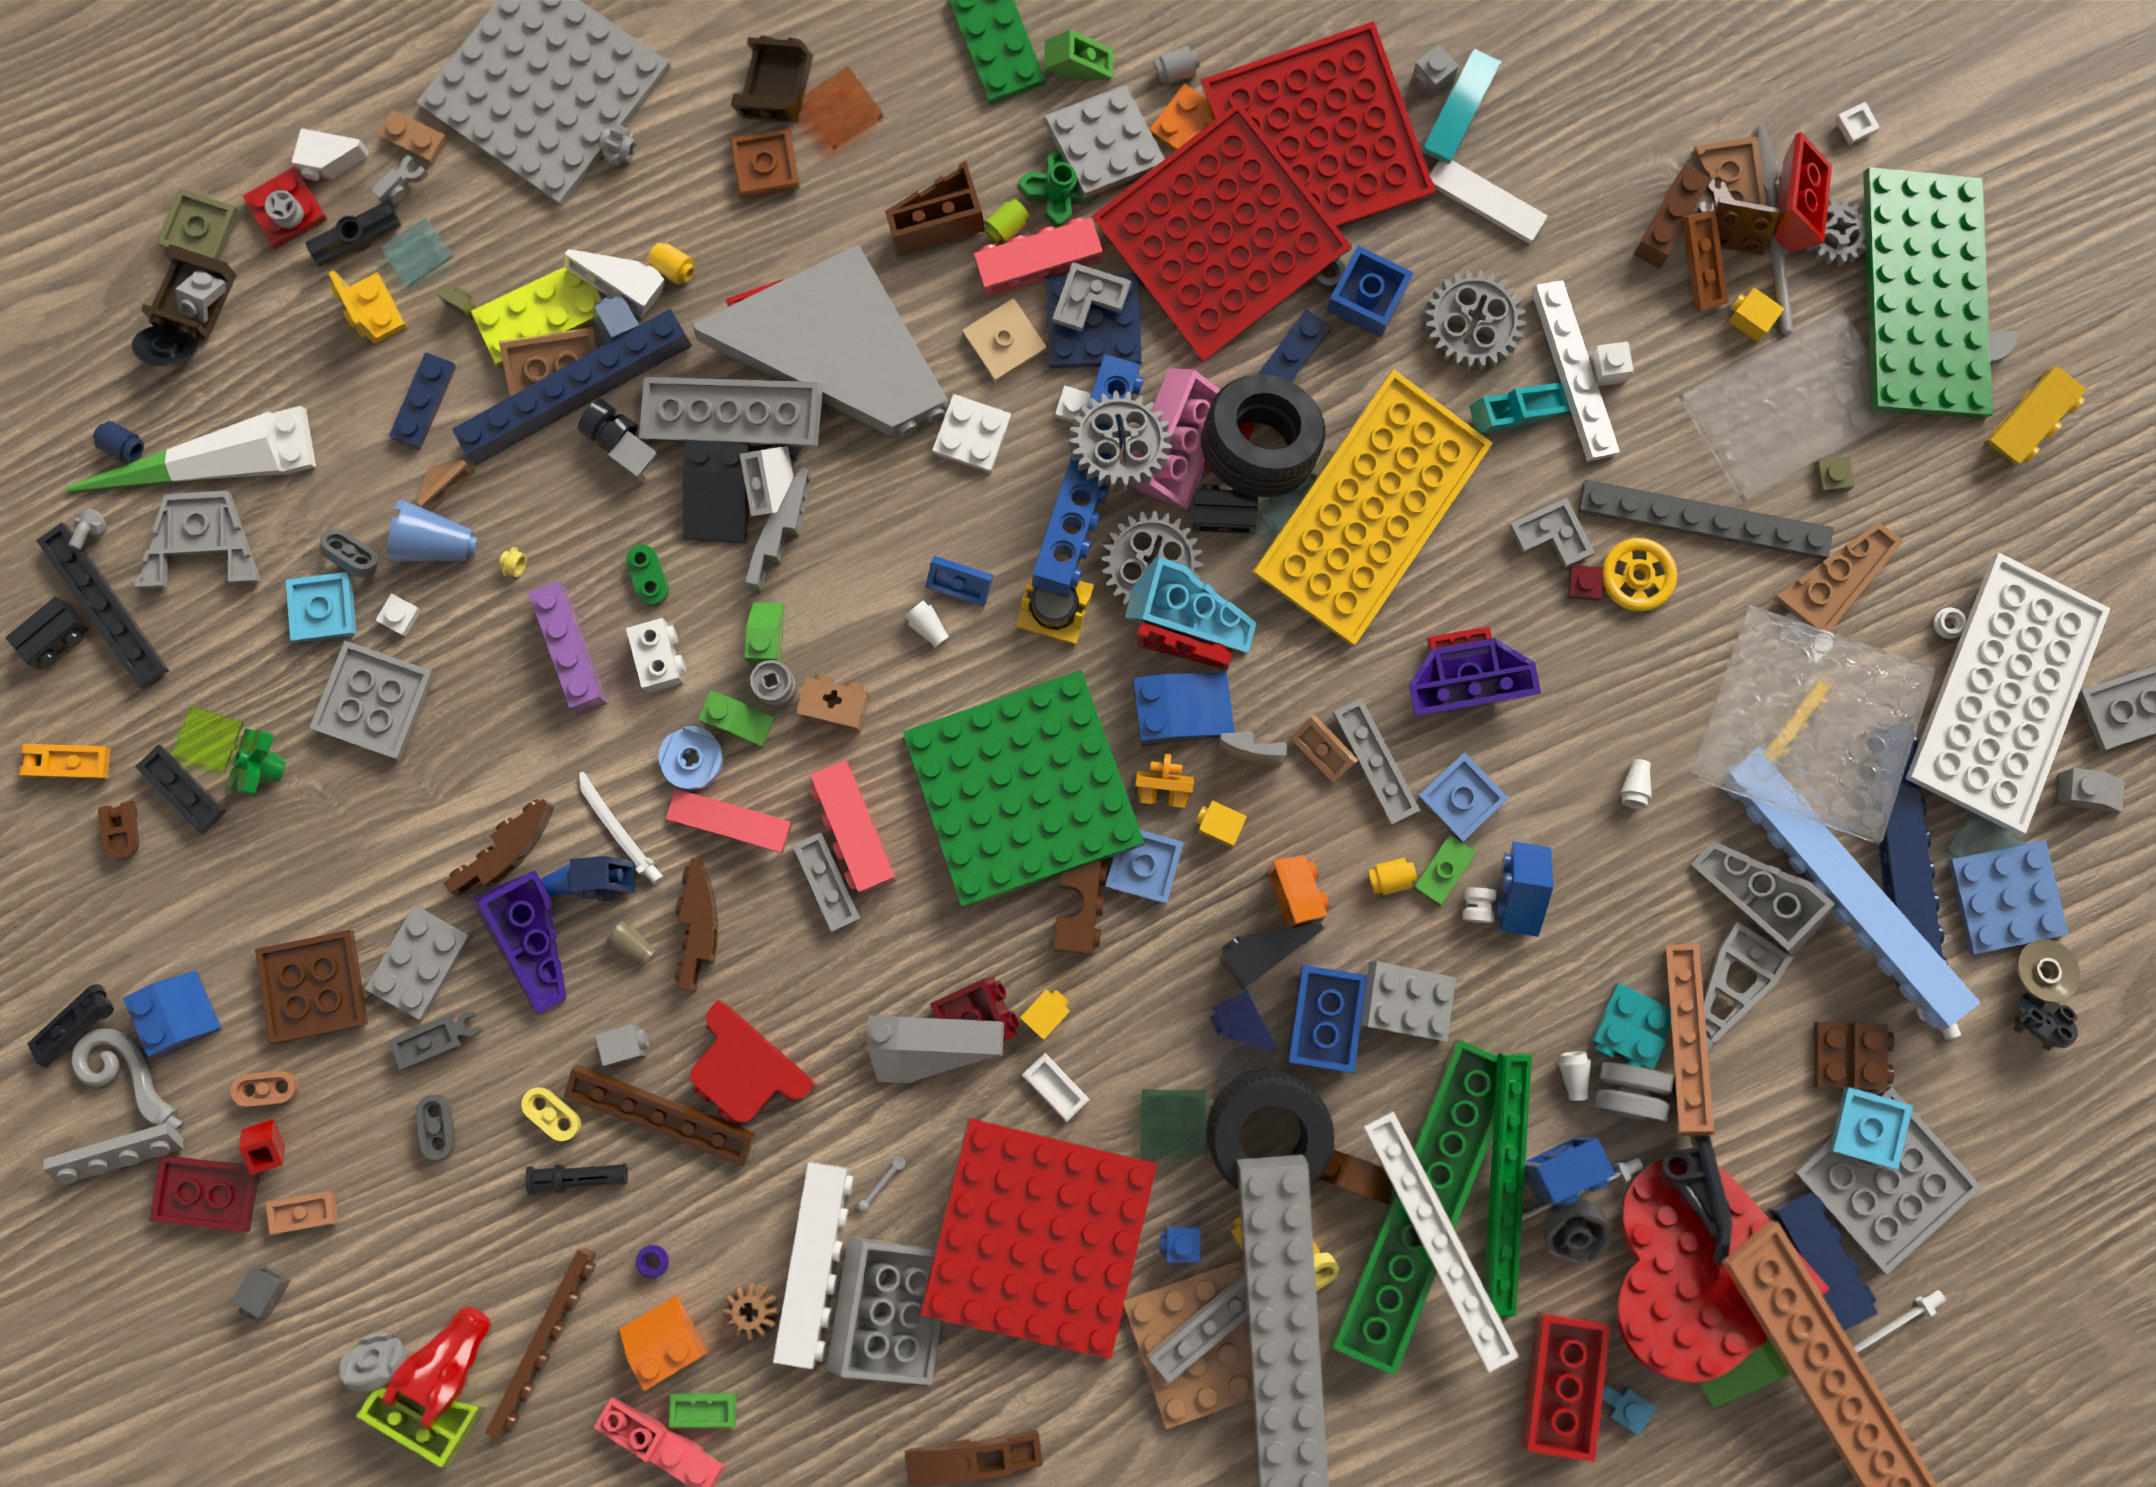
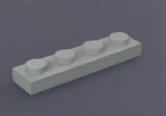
M1360 698L1333 711L1332 714L1353 755L1358 759L1357 762L1390 826L1418 813L1420 809L1363 699Z
M165 1123L46 1158L43 1162V1171L59 1185L71 1184L80 1179L102 1175L114 1169L133 1166L138 1162L155 1157H163L169 1153L183 1150L184 1138L169 1123Z
M1244 1273L1147 1354L1148 1359L1168 1383L1172 1382L1247 1318Z

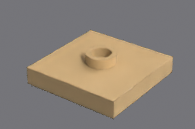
M1014 298L962 330L963 335L995 383L1047 351V346Z

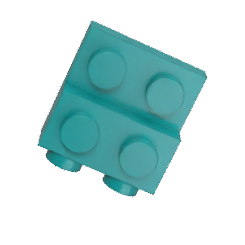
M1616 983L1589 1041L1597 1045L1595 1048L1597 1052L1607 1057L1613 1058L1616 1054L1626 1059L1625 1065L1654 1070L1667 1042L1665 1038L1672 1025L1671 1009L1620 983Z

